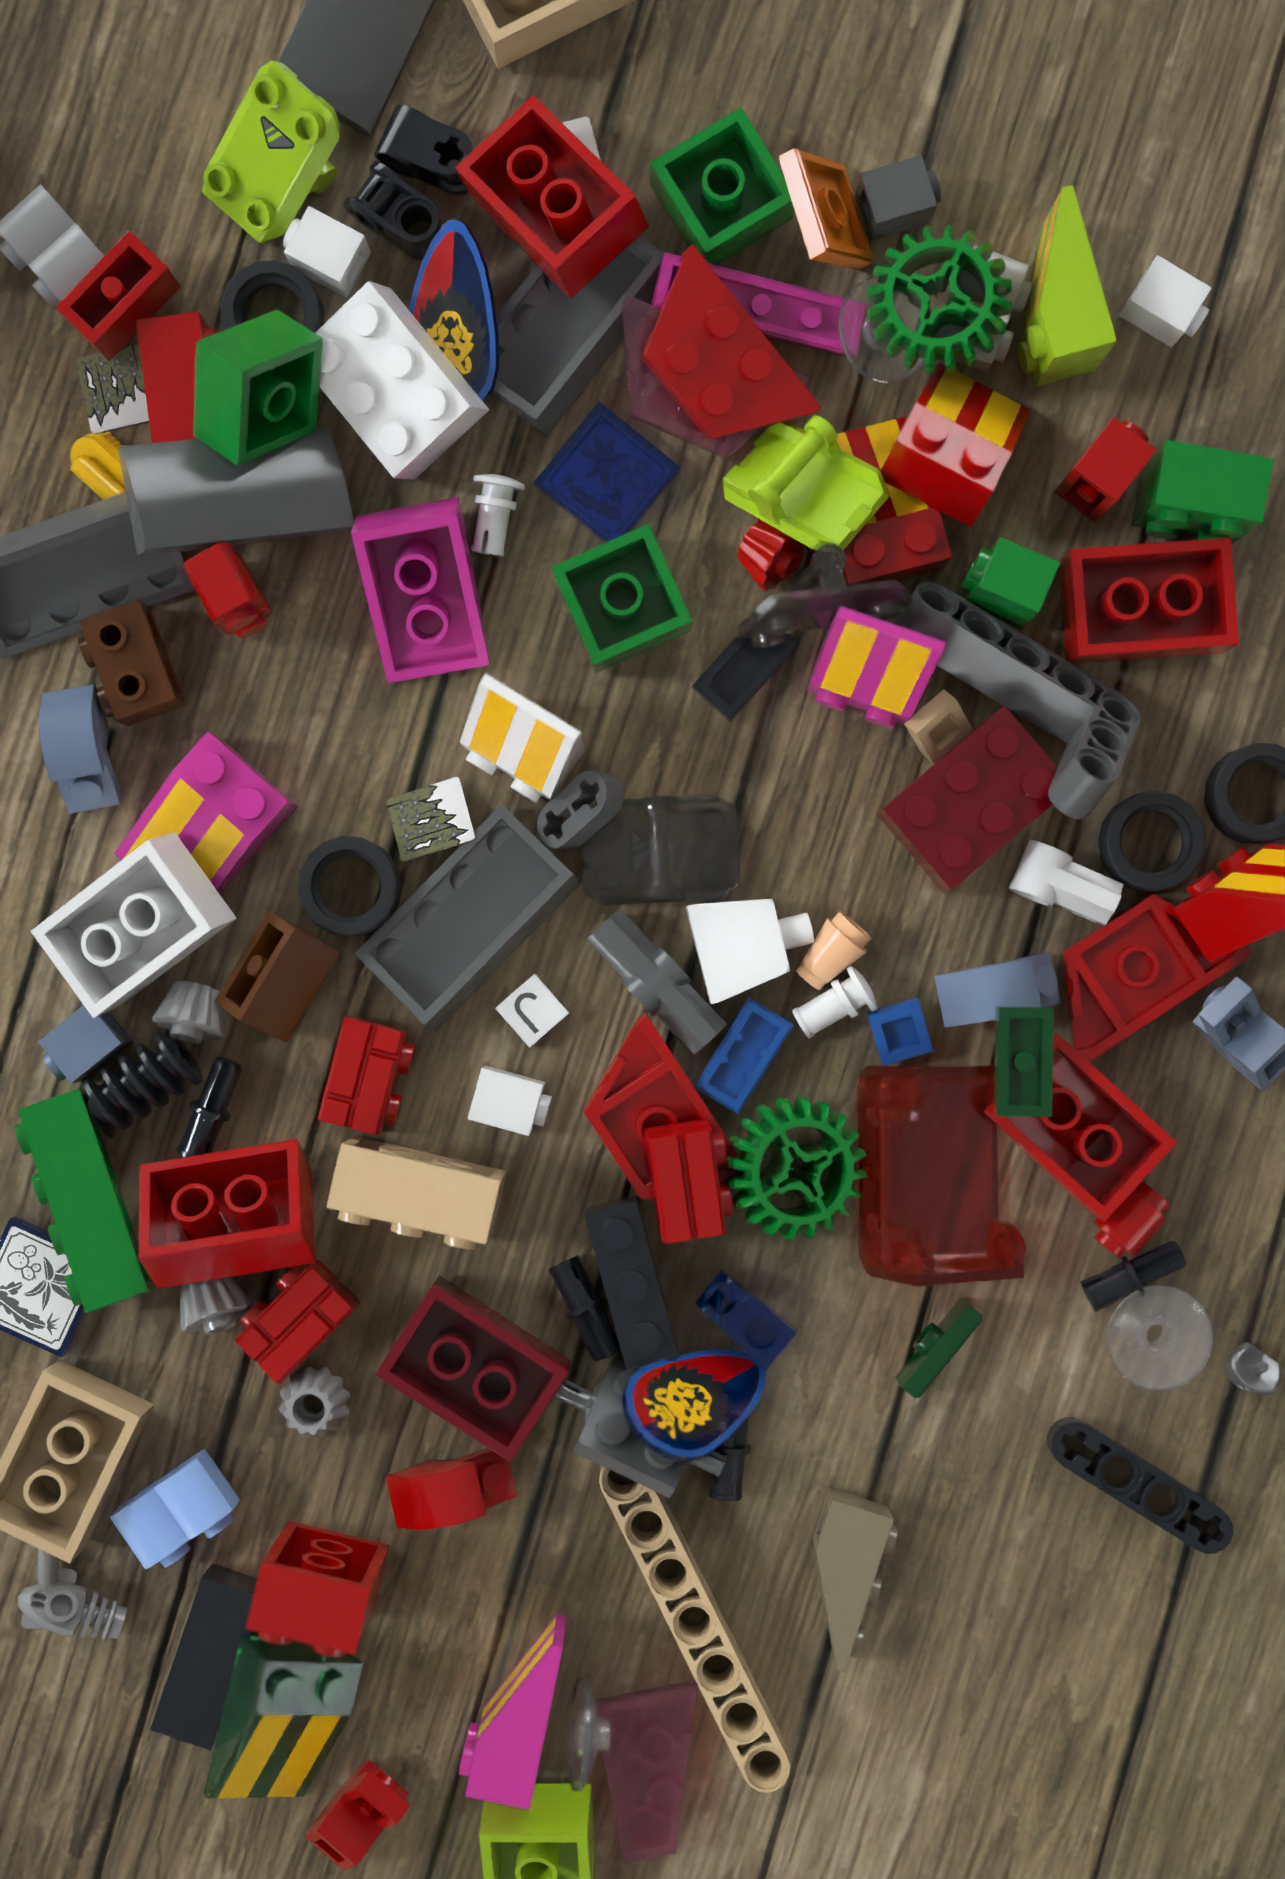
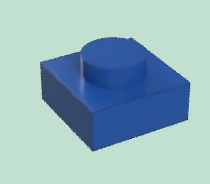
M917 997L878 1008L874 1012H867L882 1066L933 1052Z

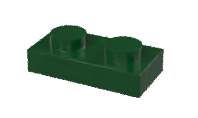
M996 1006L994 1114L996 1116L1052 1117L1054 1008Z

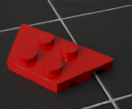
M691 245L681 255L679 268L670 290L664 297L658 312V320L654 330L648 337L641 358L708 440L808 416L819 411L822 407L696 247Z
M1155 894L1147 895L1109 920L1106 925H1101L1062 951L1073 1048L1088 1062L1094 1060L1251 957L1252 954L1249 949L1243 946L1208 962L1173 910L1176 906Z
M643 1013L640 1015L583 1111L641 1200H648L654 1198L644 1134L645 1129L670 1124L677 1125L678 1123L695 1120H707L713 1134L722 1133L726 1157L738 1156V1153L730 1144V1141L647 1014ZM726 1165L717 1166L720 1185H726V1178L738 1173V1170Z

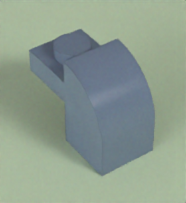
M95 684L42 694L39 709V736L42 754L50 782H57L69 814L121 804L122 792L107 752L110 727L99 702Z
M1051 952L934 976L945 1028L996 1020V1006L1049 1007L1061 1004Z
M1237 976L1226 987L1221 986L1215 989L1205 1000L1203 1010L1193 1020V1023L1202 1036L1229 1064L1264 1092L1285 1071V1029L1260 1009L1253 989Z

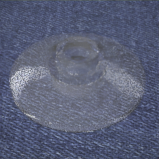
M872 276L855 285L842 304L838 326L840 342L849 362L863 376L881 383L898 382L916 373L924 364L925 359L919 357L916 365L912 369H908L904 366V357L907 350L891 358L887 355L886 347L891 339L886 341H877L875 339L874 324L878 326L880 323L869 321L867 309L877 303L868 299L867 289L869 286L880 283ZM898 292L895 302L897 315L904 325L915 332L918 326L920 310L909 303L908 296Z
M1166 1285L1144 1287V1290H1137L1127 1296L1115 1309L1107 1330L1108 1352L1117 1370L1134 1385L1153 1391L1176 1389L1193 1380L1206 1365L1213 1345L1212 1325L1203 1306L1187 1292ZM1154 1325H1160L1162 1327L1161 1337L1157 1341L1149 1342L1146 1336L1147 1331Z
M578 1678L576 1680L569 1723L568 1757L570 1783L573 1791L580 1792L591 1775L597 1752H608L611 1738L610 1719L599 1718L595 1697L586 1678Z

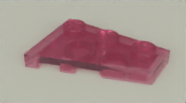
M696 1680L594 1699V1711L624 1863L676 1853L686 1766L691 1741L692 1720L698 1688Z

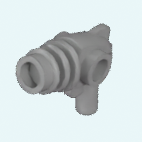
M38 1549L37 1584L24 1588L18 1595V1607L23 1612L21 1627L25 1629H46L62 1636L72 1637L79 1624H82L79 1638H85L88 1627H93L90 1638H96L99 1629L103 1630V1640H106L107 1637L118 1639L128 1607L120 1606L114 1600L110 1609L106 1608L108 1598L104 1596L100 1606H97L96 1602L99 1593L93 1591L90 1603H86L87 1588L75 1584L77 1572L73 1569L59 1568V1558Z

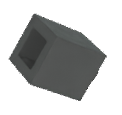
M922 155L862 172L856 190L871 241L930 224L937 203L941 202L938 178L934 171L927 172Z

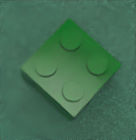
M742 107L650 162V186L687 247L689 248L691 245H694L707 263L713 265L722 263L793 219L795 209L785 177Z
M277 309L197 341L193 436L239 466L315 432L323 338Z
M1166 440L1141 470L1131 526L1146 528V535L1159 539H1176L1178 534L1198 537L1197 540L1231 537V543L1234 544L1263 523L1274 458Z
M649 524L551 567L553 579L595 673L691 631L692 619Z

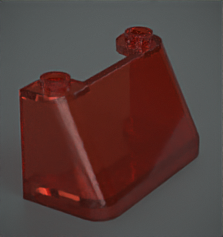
M995 1064L870 1065L861 1071L857 1083V1132L860 1135L857 1138V1147L864 1149L866 1156L857 1162V1168L865 1170L867 1177L858 1180V1191H860L862 1197L858 1199V1251L862 1267L870 1276L916 1287L1024 1278V1258L1026 1254L1024 1238L1013 1224L998 1220L997 1125L983 1112L994 1100Z

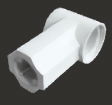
M1029 840L1009 889L1042 905L1052 907L1054 904L1094 923L1106 925L1118 906L1124 884L1072 862V856L1055 847L1039 841Z

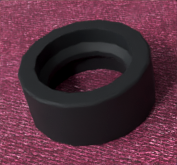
M278 260L257 261L240 269L228 282L221 300V320L225 330L243 323L245 303L255 292L267 286L288 288L299 297L304 312L302 325L316 333L325 324L324 307L311 280L297 267Z
M1254 743L1227 753L1213 766L1205 783L1204 802L1210 820L1223 835L1240 843L1264 844L1285 837V810L1273 822L1264 825L1250 824L1237 816L1232 810L1228 799L1229 784L1234 774L1243 766L1252 763L1267 764L1276 768L1285 779V748L1278 744Z
M1157 790L1130 796L1115 805L1102 822L1098 845L1101 861L1111 877L1124 884L1127 888L1151 892L1174 888L1189 879L1202 862L1206 838L1203 822L1193 806L1175 794ZM1156 811L1164 813L1174 820L1181 832L1182 847L1180 855L1174 864L1164 871L1155 873L1140 871L1128 862L1122 852L1121 837L1123 828L1132 817L1140 812Z
M341 836L324 841L307 856L299 872L298 894L303 910L315 925L332 934L358 937L378 930L394 914L400 902L402 881L396 863L383 848L364 838ZM347 855L359 856L369 861L378 871L381 881L380 897L375 906L366 914L354 918L341 917L331 912L323 903L319 891L320 877L325 868L335 859Z

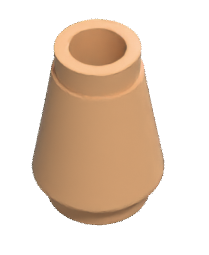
M840 911L833 920L830 918L826 919L814 940L815 942L812 943L802 960V964L796 971L806 982L820 991L826 983L828 984L843 972L846 967L867 953L864 947L872 938L861 926Z

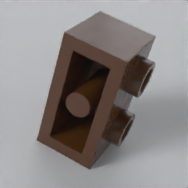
M138 599L79 621L85 636L78 639L79 647L88 667H96L103 686L96 688L101 707L108 718L114 716L117 722L131 726L186 705L154 615L149 606Z
M268 910L216 997L215 1002L239 1021L287 1043L296 1026L302 1021L307 1007L322 982L329 976L340 951L316 934Z

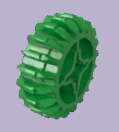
M950 224L945 227L943 238L934 239V231L932 227L927 225L923 229V242L918 244L913 236L906 233L902 238L905 252L902 254L897 249L888 247L885 256L891 267L884 265L875 266L873 275L880 284L869 286L867 289L868 299L877 303L867 309L869 321L880 323L874 329L875 339L877 341L891 339L886 347L887 355L891 358L907 350L904 357V366L908 369H912L916 365L919 357L925 359V373L929 375L934 373L936 361L945 360L947 373H954L956 371L955 358L961 355L968 366H973L976 364V353L973 347L976 346L983 352L990 353L994 349V342L988 333L1003 335L1006 331V323L999 316H1005L1012 312V301L1003 297L1012 291L1011 279L1000 277L1006 269L1005 261L1002 258L988 261L993 253V245L989 241L981 244L974 250L975 233L971 230L963 235L961 241H956L954 227ZM944 263L942 268L933 275L924 276L915 273V271L924 266ZM964 269L976 278L983 290L985 300L982 308L971 304V297L966 296L959 290L961 274ZM948 287L949 305L945 306L942 302V308H934L931 314L930 296L934 295L937 299V293H945ZM898 292L908 296L909 303L920 310L918 326L915 332L904 325L897 315L895 302ZM967 323L970 324L969 327L956 335L946 338H934L939 329L945 325L955 324L965 327Z
M798 1096L793 1106L788 1099L784 1097L777 1098L775 1113L768 1106H757L760 1122L757 1124L748 1118H744L741 1120V1125L743 1129L749 1132L746 1138L742 1139L738 1136L730 1138V1144L740 1149L738 1156L726 1157L725 1165L738 1170V1173L730 1175L725 1180L726 1185L730 1189L740 1190L732 1199V1203L739 1209L747 1208L744 1219L752 1225L761 1222V1230L770 1236H773L780 1230L783 1238L794 1240L799 1230L802 1236L807 1239L815 1238L816 1223L826 1231L834 1230V1221L831 1215L835 1212L844 1218L850 1216L848 1207L843 1204L847 1197L855 1200L862 1198L860 1191L852 1187L853 1180H862L867 1177L865 1170L854 1167L855 1162L862 1160L866 1156L864 1149L851 1146L860 1136L857 1130L851 1127L844 1128L847 1120L846 1116L837 1111L830 1114L829 1104L817 1101L812 1106L810 1099L804 1096ZM796 1127H813L823 1137V1140L816 1144L808 1142L799 1147L796 1141L788 1138L785 1131ZM769 1146L771 1150V1161L769 1165L763 1171L760 1172L762 1157L767 1147ZM793 1157L803 1161L802 1166H797L801 1169L797 1175L799 1180L788 1175V1170H795L790 1167L791 1162L794 1160ZM830 1165L827 1181L823 1188H821L820 1176L823 1170ZM793 1190L796 1195L803 1198L805 1204L794 1208L774 1207L767 1197L775 1192L782 1195L787 1191Z

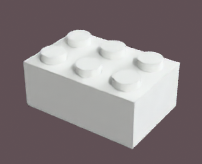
M368 281L316 332L317 335L323 338L319 387L393 478L415 480L489 411V408L390 287Z
M172 832L144 842L31 930V933L91 1016L96 1018L123 1005L237 918L177 834Z

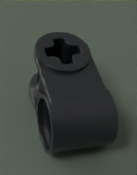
M397 105L375 150V158L397 174L418 179L449 194L459 195L468 192L455 169L461 162L458 161V158L461 157L463 160L473 151V146L468 136L459 129H454L433 120L414 108L406 105Z
M374 161L369 167L370 177L354 198L347 197L343 206L365 228L377 235H381L408 254V256L416 260H423L431 241L443 226L436 205L409 186L389 167ZM417 221L432 223L429 230L422 235L412 236L407 233L409 227Z

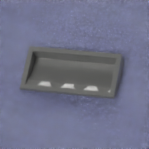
M307 0L278 62L284 63L297 75L299 81L316 96H321L335 109L340 123L372 137L436 0Z
M639 236L572 299L536 265L493 319L496 369L489 393L540 433L547 436L652 304L661 258L664 252ZM489 327L486 328L482 342L486 343V346L479 356L483 357L482 363L478 366L482 369L476 374L477 378L474 380L482 387L486 383L490 367Z
M328 427L316 428L315 432L239 466L198 439L128 445L118 448L137 556L207 549L220 542H228L233 546L340 534L353 528L354 520L339 457Z
M126 492L1 536L0 658L4 659L82 631L79 621L139 599L147 606H152L195 590L183 569V564L187 560L184 551L137 556Z
M502 804L474 831L475 838L463 843L354 953L424 1026L435 1032L582 883Z

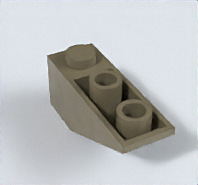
M828 1487L812 1538L832 1654L837 1670L845 1673L850 1656L857 1658L861 1652L866 1631L865 1626L860 1625L866 1606L873 1608L878 1599L882 1577L876 1575L882 1555L889 1557L894 1549L898 1526L892 1524L894 1519L888 1506Z

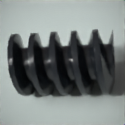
M157 1031L153 1034L157 1050L154 1052L143 1043H138L135 1045L139 1058L138 1062L134 1063L126 1055L120 1054L117 1056L121 1069L120 1073L116 1074L108 1066L103 1065L99 1068L103 1080L101 1085L96 1084L88 1076L81 1079L85 1092V1103L97 1125L109 1138L115 1137V1126L122 1130L133 1126V1115L141 1119L149 1116L152 1110L151 1103L157 1107H163L168 1104V1091L176 1096L186 1093V1080L195 1085L203 1082V1076L195 1058L182 1041L176 1039L170 1041L161 1032Z

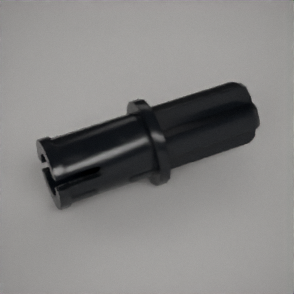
M217 1057L214 1060L199 1100H192L189 1105L193 1111L176 1150L179 1155L190 1157L212 1153L223 1122L229 1121L231 1114L226 1109L241 1073L240 1064L222 1057Z
M1170 1241L1130 1261L1124 1255L1120 1257L1121 1263L1080 1281V1285L1096 1313L1136 1292L1140 1296L1145 1294L1144 1286L1185 1267L1187 1263L1179 1245L1175 1241Z
M576 1255L548 1269V1271L552 1275L569 1311L565 1314L566 1318H573L591 1358L595 1362L601 1361L617 1353L620 1349V1344L600 1303L605 1300L603 1296L597 1297L582 1266L579 1255Z
M723 1392L728 1394L724 1407H730V1409L724 1416L729 1417V1419L720 1423L725 1428L716 1430L715 1440L724 1434L750 1404L748 1395L740 1392ZM749 1416L727 1440L713 1449L727 1456L720 1475L716 1477L712 1474L709 1497L721 1501H740L742 1499L743 1493L741 1491L745 1455L751 1453V1445L746 1443Z

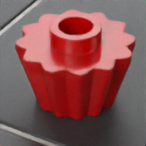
M759 519L744 535L742 543L738 547L737 558L764 592H767L769 589L774 590L780 582L789 579L796 572L802 561L804 546L801 542Z

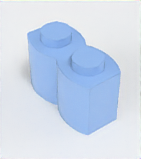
M204 1448L120 1505L110 1516V1519L145 1570L159 1561L166 1568L190 1551L191 1547L187 1543L190 1539L202 1532L209 1539L232 1523L234 1518L230 1512L234 1510L240 1499Z

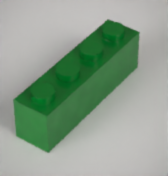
M78 1088L18 1109L21 1123L14 1125V1130L23 1154L32 1153L38 1173L31 1175L32 1185L41 1205L49 1203L55 1221L54 1224L48 1225L49 1236L57 1255L66 1254L72 1274L65 1276L70 1298L74 1306L82 1304L85 1313H90L150 1292L154 1288L150 1276L139 1260V1243L100 1128L85 1103L84 1090Z

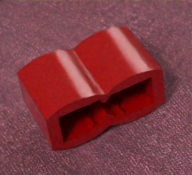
M217 543L184 562L183 569L213 624L216 627H222L226 635L237 634L240 639H243L261 631L267 626L265 619L271 615L272 610L243 556L235 552L230 543Z

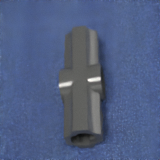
M619 908L587 940L624 978L622 983L653 1017L657 1014L675 1037L695 1055L727 1024L689 984L692 980L661 947L657 949L635 922Z

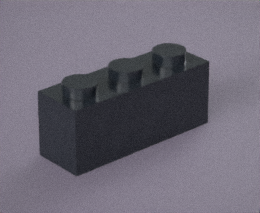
M637 1195L587 1207L585 1219L626 1370L645 1366L664 1358L667 1360L678 1357L676 1338Z
M214 1563L204 1573L152 1722L151 1731L210 1751L220 1733L229 1736L240 1707V1703L232 1701L237 1683L247 1684L257 1657V1653L249 1651L256 1631L246 1629L258 1578Z

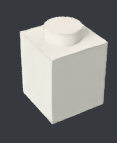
M310 206L307 207L301 220L296 218L292 221L283 241V247L286 248L284 254L290 265L297 267L313 281L346 298L371 254L365 235Z
M1157 255L1143 274L1119 316L1172 348L1184 333L1192 338L1204 321L1210 309L1203 306L1202 303L1212 287Z
M485 1065L481 1068L468 1119L530 1136L534 1124L544 1127L552 1096L542 1094L545 1086L544 1081Z

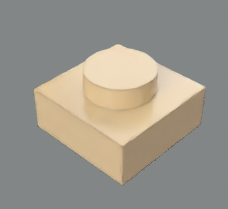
M944 689L920 708L910 720L904 723L922 755L933 764L973 731L957 700Z

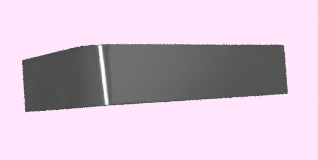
M930 581L918 584L895 620L894 625L946 642L937 666L1065 742L1067 746L1049 786L1048 795L1053 805L1063 814L1076 819L1087 818L1120 775L1141 720L1138 707L1122 693L948 588Z

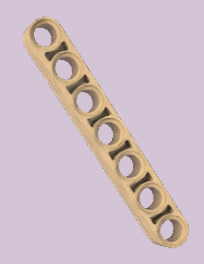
M601 1465L599 1476L601 1491L745 1781L758 1792L769 1793L778 1790L785 1784L790 1772L785 1740L664 1496L635 1481L626 1485L617 1484L609 1476L610 1469ZM652 1511L660 1517L661 1523L655 1530L645 1532L637 1529L632 1520L640 1512ZM666 1559H676L685 1567L682 1574L673 1579L662 1577L656 1571L659 1563ZM700 1607L706 1611L708 1617L700 1625L691 1626L684 1623L680 1619V1615L687 1608ZM714 1655H724L732 1662L728 1669L720 1673L710 1672L704 1667V1663L709 1657ZM738 1703H747L755 1709L753 1714L744 1720H736L730 1717L727 1712L733 1705ZM771 1751L778 1756L776 1762L767 1767H758L751 1760L758 1752Z

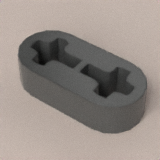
M585 771L579 774L540 811L537 820V833L541 842L552 849L575 850L582 846L615 817L621 809L624 791L620 780L615 775L606 772ZM596 799L598 804H591ZM563 817H569V818L564 822Z

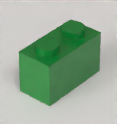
M1000 537L990 550L981 548L977 558H973L961 587L969 590L966 597L967 601L1002 622L1021 629L1039 613L1060 562Z

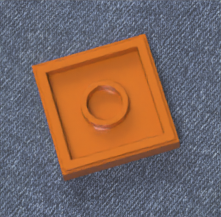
M792 149L779 156L778 158L809 258L854 270H860L874 263V257L845 165L798 149Z

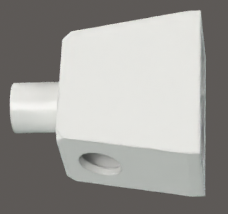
M773 899L703 903L686 906L709 1004L721 1002L789 972L790 967L786 950L815 942L808 913L778 919Z

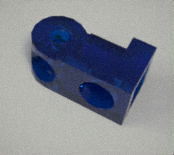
M723 1269L720 1270L695 1300V1304L765 1370L796 1335L798 1330L785 1317L780 1316L761 1298L755 1297L746 1287Z

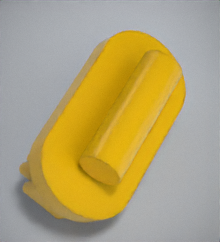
M111 432L87 434L76 440L71 449L72 465L70 470L102 500L126 492L118 448L123 445H121L120 441H116V437L112 436Z

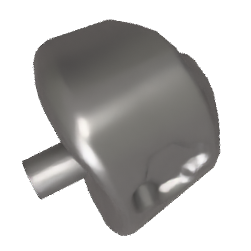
M1244 1342L1237 1347L1224 1365L1225 1373L1231 1382L1246 1392L1270 1395L1275 1393L1280 1387L1282 1366L1248 1342Z

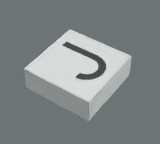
M533 974L495 1008L529 1048L569 1014V1011L536 974Z

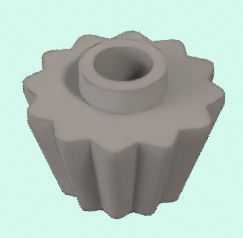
M176 981L152 1017V1021L157 1023L158 1027L168 1029L170 1036L179 1041L199 1044L202 1039L220 1040L221 1037L225 1036L224 1008L215 1002L220 991L200 983Z
M233 1277L184 1284L180 1289L181 1331L187 1332V1334L205 1331L206 1335H213L228 1330L236 1325L235 1319L247 1313L253 1307L252 1302Z
M307 1366L301 1374H291L288 1386L280 1390L283 1402L279 1407V1412L286 1417V1426L291 1429H297L300 1436L307 1437L313 1435L322 1439L328 1431L339 1430L341 1419L349 1415L346 1403L351 1394L343 1389V1378L332 1376L327 1367L316 1371L312 1367ZM312 1394L320 1398L324 1407L320 1410L309 1408L306 1403L307 1395Z

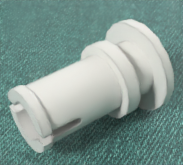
M475 475L473 481L483 484L482 494L476 495L475 504L480 506L471 551L504 557L510 511H516L517 502L512 501L514 490L525 491V485L502 475Z
M852 965L846 967L850 975L848 979L840 982L839 979L832 981L831 989L801 1007H796L792 1010L797 1022L809 1039L817 1032L847 1015L851 1018L859 1015L857 1009L866 1004L872 1012L878 1010L869 984Z

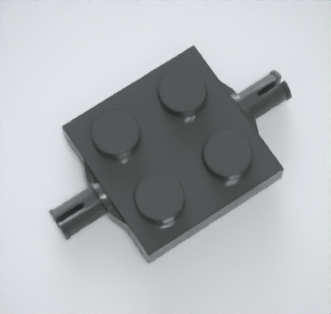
M614 1356L602 1382L592 1392L566 1380V1378L561 1383L554 1399H558L583 1411L581 1416V1432L573 1452L668 1498L675 1491L682 1471L687 1468L689 1463L714 1474L716 1477L720 1475L727 1460L726 1455H722L714 1450L693 1458L672 1455L652 1444L638 1430L628 1412L625 1392L630 1377L640 1368L626 1370L624 1360ZM657 1420L644 1426L657 1440L675 1449L692 1451L705 1447L699 1444L700 1438L695 1437L697 1441L684 1440L680 1435L679 1437L677 1436V1441L672 1439L667 1430L657 1428Z

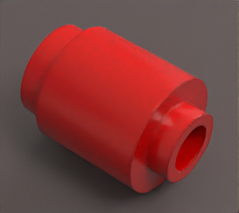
M1142 1181L1105 1222L1099 1219L1093 1221V1224L1100 1230L1094 1238L1118 1259L1124 1252L1134 1258L1167 1221L1164 1215L1171 1208V1205Z

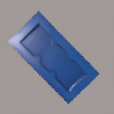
M748 997L694 1087L739 1115L794 1025Z

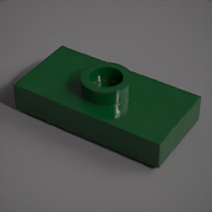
M962 1297L938 1326L932 1322L920 1333L913 1345L917 1350L916 1353L895 1377L901 1388L915 1399L921 1397L983 1321V1316Z

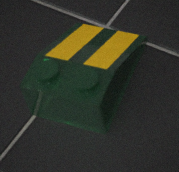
M241 1636L203 1794L207 1798L304 1797L351 1716L363 1663L353 1654L346 1653L342 1657L325 1656L314 1651L313 1645L294 1640L289 1644H275L267 1642L260 1637Z

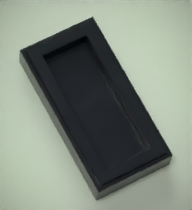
M761 608L692 685V689L725 719L731 722L799 647L800 642Z

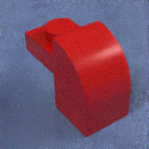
M487 1447L452 1461L426 1460L385 1476L396 1526L402 1529L429 1530L461 1524L486 1515L485 1509L517 1497L509 1461Z
M368 1759L356 1769L331 1798L304 1837L343 1871L356 1867L382 1830L397 1825L411 1806L405 1801L409 1793Z

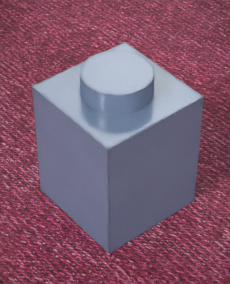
M84 1005L38 1041L46 1052L42 1058L49 1070L60 1080L67 1078L70 1083L81 1082V1079L85 1076L90 1077L101 1066L105 1065L133 1042L110 1012L93 1018Z

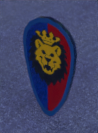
M454 219L444 223L431 241L421 262L409 311L479 398L485 402L495 388L499 371V334L494 296L488 267L477 239L468 224Z
M713 1349L686 1353L667 1360L665 1358L641 1367L626 1382L622 1395L624 1416L634 1434L650 1450L668 1459L691 1462L705 1458L725 1443L758 1404L765 1387L766 1366L759 1357L736 1350Z

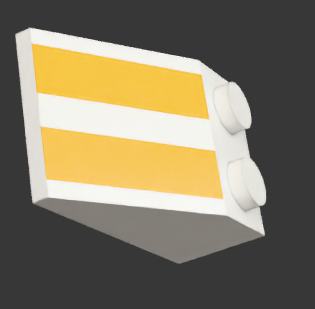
M484 675L479 683L460 739L461 745L470 751L465 760L491 776L497 768L514 778L510 786L513 790L535 803L539 801L541 796L551 801L558 794L585 750L581 732L489 675Z

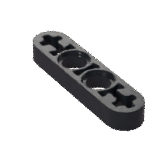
M1064 1417L1050 1427L1047 1435V1446L1052 1456L1063 1467L1197 1551L1205 1554H1214L1224 1550L1230 1543L1233 1536V1524L1230 1517L1214 1502L1083 1420L1075 1417ZM1078 1431H1081L1079 1439L1089 1449L1096 1452L1093 1461L1091 1462L1085 1455L1073 1449L1067 1455H1064L1066 1447L1062 1444L1061 1438L1065 1434L1073 1437ZM1100 1443L1105 1444V1446L1099 1450ZM1115 1457L1125 1458L1131 1465L1129 1478L1119 1485L1107 1483L1103 1475L1105 1464ZM1091 1464V1469L1087 1471L1085 1468ZM1160 1485L1172 1487L1175 1492L1174 1505L1165 1512L1157 1513L1152 1511L1148 1505L1150 1492ZM1187 1508L1205 1521L1210 1520L1214 1515L1212 1522L1218 1527L1217 1532L1213 1536L1209 1533H1204L1199 1539L1201 1532L1183 1517L1186 1514Z

